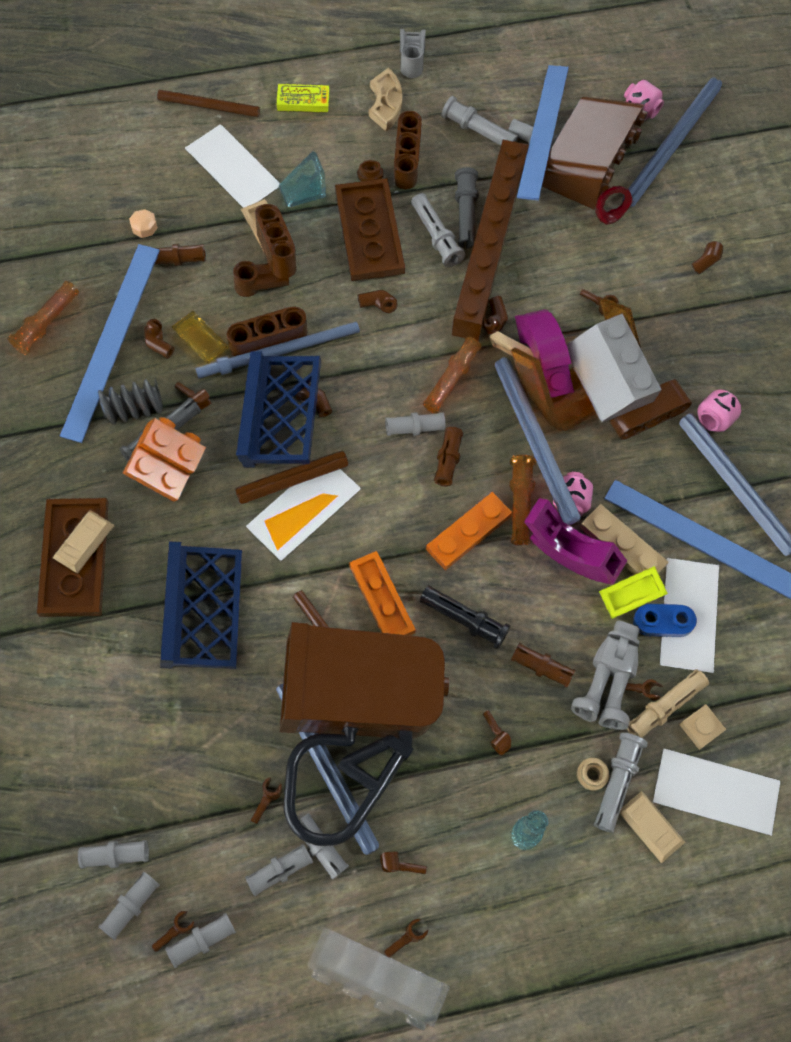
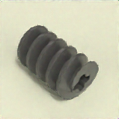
M156 377L154 386H151L148 380L145 379L143 389H140L136 382H132V390L130 392L124 384L121 385L120 394H117L113 387H110L108 397H105L103 392L98 390L104 417L108 418L112 425L117 423L118 415L123 422H127L129 412L134 419H139L140 410L147 417L151 416L152 407L158 414L162 413L163 403Z

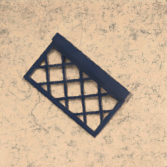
M262 351L250 352L236 456L244 468H255L256 463L310 464L321 369L320 356H264ZM271 365H283L287 369L276 379L270 375ZM303 365H313L312 372L304 379L296 373ZM293 375L299 383L287 392L280 384ZM305 387L310 395L307 400L299 405L292 397ZM275 388H278L283 396L271 405L267 401V395ZM289 400L296 409L283 418L277 410ZM274 413L280 422L268 431L263 426L264 420ZM302 413L307 418L306 424L296 431L289 423ZM286 426L293 435L280 444L273 436ZM269 439L277 446L270 454H260V447ZM299 440L304 445L303 454L290 455L286 449Z
M169 541L160 668L173 669V666L236 669L242 550L181 546V542ZM187 555L200 556L207 564L194 573L186 564ZM222 557L235 558V568L226 575L215 565ZM211 567L221 579L211 588H208L199 576ZM187 572L190 578L185 581V573ZM233 575H234V584H233V582L229 579V578L232 577ZM193 581L205 591L194 602L184 593V588ZM224 582L233 591V597L225 604L213 593ZM209 596L220 608L207 618L197 605ZM185 601L189 606L183 610V603ZM233 603L231 612L227 607H229ZM191 610L203 620L193 631H190L182 623V618ZM222 612L232 620V626L224 633H221L211 622ZM206 625L218 636L207 647L194 636ZM182 630H183V632H184L187 636L184 637V638L181 640V633H182ZM230 633H231V642L226 638V636L229 635ZM190 639L201 650L194 658H180L181 647ZM222 641L230 649V660H217L209 651ZM204 655H206L209 659H201V658H202Z

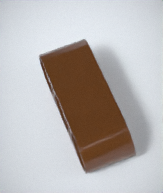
M405 111L398 118L394 183L397 187L404 190L413 188L418 179L422 119L415 111Z
M273 204L260 205L255 210L257 236L271 271L278 278L292 277L297 271L296 250L281 212Z
M293 306L232 324L227 330L231 354L238 356L307 336L306 313L300 307ZM292 323H298V324H299V325H297V326H290V324H292ZM266 331L272 332L270 334H263ZM239 339H245L243 342H236Z
M676 379L659 385L662 390L652 403L609 420L620 440L631 438L682 414L690 408L692 402Z

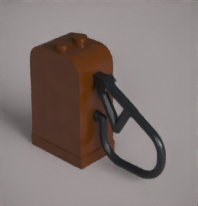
M291 623L286 642L279 732L320 733L311 735L299 742L292 750L286 765L283 801L284 815L292 832L301 840L318 846H335L352 838L361 828L402 763L408 759L414 750L412 748V738H418L425 734L440 717L443 710L444 697H447L449 693V677H444V653L435 641L419 636L311 626L308 623ZM356 736L383 737L344 756L337 766L339 770L369 789L368 795L350 823L343 830L333 834H319L305 828L299 821L295 811L297 771L302 756L309 749L318 745L353 746ZM386 750L393 753L377 779L357 766Z

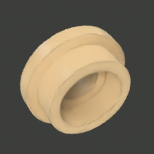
M588 758L579 765L577 779L587 790H600L609 780V769L602 760ZM590 769L595 770L598 774L597 780L589 779L587 771Z

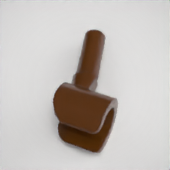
M582 289L580 292L581 296L599 305V312L602 315L611 314L613 311L611 307H616L619 303L618 298L614 295H606L604 298H601L585 289Z
M180 382L175 384V388L188 398L193 399L192 403L196 402L200 410L212 404L209 400L210 396L205 389L195 394L193 390H190Z
M648 679L643 684L627 683L625 690L643 693L650 700L657 701L661 697L650 694V690L654 686H663L656 680Z
M488 710L483 713V716L496 736L490 742V745L500 756H503L511 748V737L501 730Z
M271 777L263 782V797L250 820L255 824H258L270 802L277 800L281 796V783L277 791H267L266 788L270 785Z
M384 852L380 855L381 868L384 872L409 871L426 874L427 866L399 862L398 852Z
M187 911L179 912L175 916L174 926L152 945L155 952H158L179 934L185 935L192 931L194 921L187 928H181L178 925V921L186 916Z
M421 919L413 920L407 926L406 933L384 950L388 958L410 942H419L426 937L428 930L421 936H416L412 932V926Z

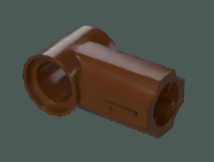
M241 261L233 269L234 289L237 294L243 297H251L258 290L289 286V278L276 277L272 273L269 263L255 265L250 261Z

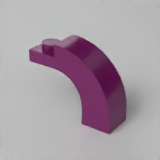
M542 309L515 316L520 343H526L533 353L544 399L574 392L568 364H571L568 348L562 331L551 312Z
M539 498L524 521L533 533L530 539L540 550L559 564L591 580L614 585L627 562V559L613 542L590 538L564 523L560 514L548 499Z

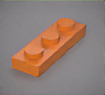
M491 492L428 543L426 550L446 571L512 516V511Z
M372 552L349 562L350 569L381 633L409 636L415 634L416 629L378 552Z

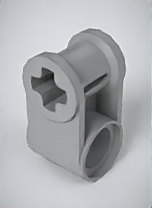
M400 29V70L403 76L407 78H417L423 72L425 29H422L421 32H405L404 29Z

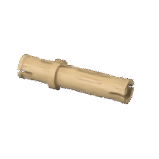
M695 669L659 700L648 703L645 706V710L630 721L627 728L628 732L643 738L656 726L665 724L667 718L709 685V680L705 674Z

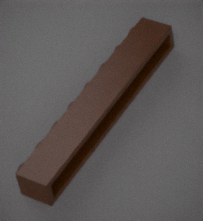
M504 139L502 141L455 311L452 336L479 342L529 147L527 144Z

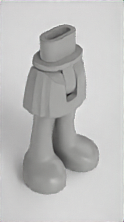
M616 621L613 631L608 633L607 638L601 644L593 659L596 671L587 695L573 700L571 710L575 715L589 722L597 719L600 699L609 676H613L611 689L606 705L601 713L599 725L615 730H625L628 728L630 719L621 710V701L628 680L634 678L637 673L638 647L640 643L637 639L640 629L637 626L623 621Z

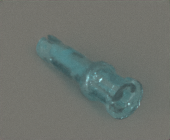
M535 810L530 812L529 816L520 818L513 826L511 840L519 849L530 850L542 840L546 830L545 827L549 824L546 814L542 811Z

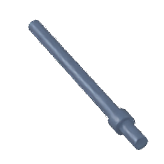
M353 322L256 351H262L264 356H279L360 332L358 323ZM250 352L228 358V356L217 358V362L195 368L198 379L217 373L224 375L231 373L234 368L248 365Z

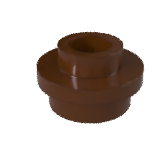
M375 160L362 162L357 171V177L360 181L382 179L384 176L383 168Z

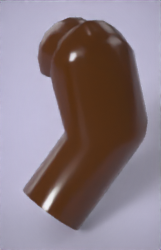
M712 241L706 245L703 256L691 264L698 275L722 258L723 245L718 241Z
M384 290L357 294L360 308L374 305L385 313H392L397 309L398 302L396 298Z
M495 296L489 300L492 315L483 321V327L489 334L497 331L500 332L508 321V314L502 296Z
M150 319L144 328L145 344L149 349L169 359L173 355L175 348L163 341L162 323L157 319Z
M304 387L295 397L298 401L304 402L309 398L310 393ZM318 388L316 410L319 417H326L332 413V409L325 392Z

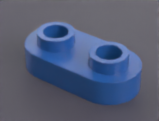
M645 604L638 608L633 618L634 626L640 629L639 633L649 637H685L693 631L697 623L694 611L688 606L678 604ZM645 615H653L655 617V622H648L645 618ZM676 616H684L686 623H679Z

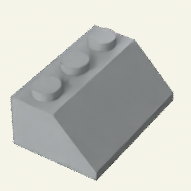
M623 314L595 324L567 344L571 363L601 423L652 403L662 390Z

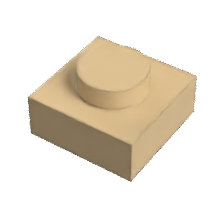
M706 704L679 724L699 750L726 730Z

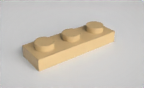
M601 504L579 527L593 539L613 542L627 559L624 567L634 575L655 566L659 574L669 563Z

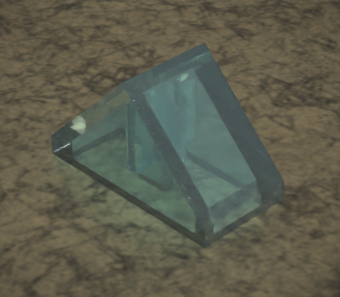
M314 151L279 184L288 207H294L326 197L325 173L317 153Z

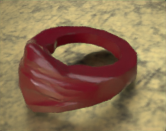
M613 186L599 196L595 206V214L602 223L606 225L613 224L624 216L632 204V195L629 189L622 186ZM622 193L625 195L624 202L618 208L611 209L610 211L603 209L606 200L612 194Z

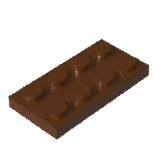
M388 178L335 185L351 281L405 274V263Z
M107 498L46 499L37 614L39 617L102 616L107 536L78 574L53 559V556L89 510L108 521L109 502Z

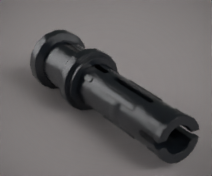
M430 585L425 588L420 597V603L469 628L472 636L476 637L478 635L493 643V647L497 650L510 630L511 625L507 623L503 625L488 617V613L485 611L476 612Z

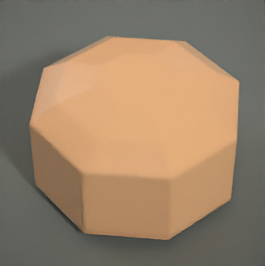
M146 209L135 211L129 218L133 234L141 238L152 236L158 228L154 213Z

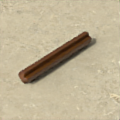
M338 451L312 460L310 464H301L239 486L235 489L239 502L244 504L347 467L348 459L344 451Z

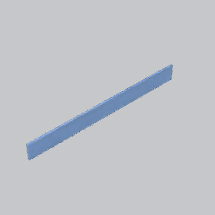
M548 65L517 193L518 199L539 201L569 67Z
M138 244L60 437L79 443L83 442L99 402L98 390L102 392L104 390L160 252L159 249Z
M617 480L613 482L604 498L605 500L791 599V573L621 482Z

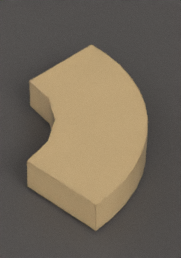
M389 67L370 81V88L375 93L376 101L369 109V117L386 132L395 124L402 109V88L397 76Z

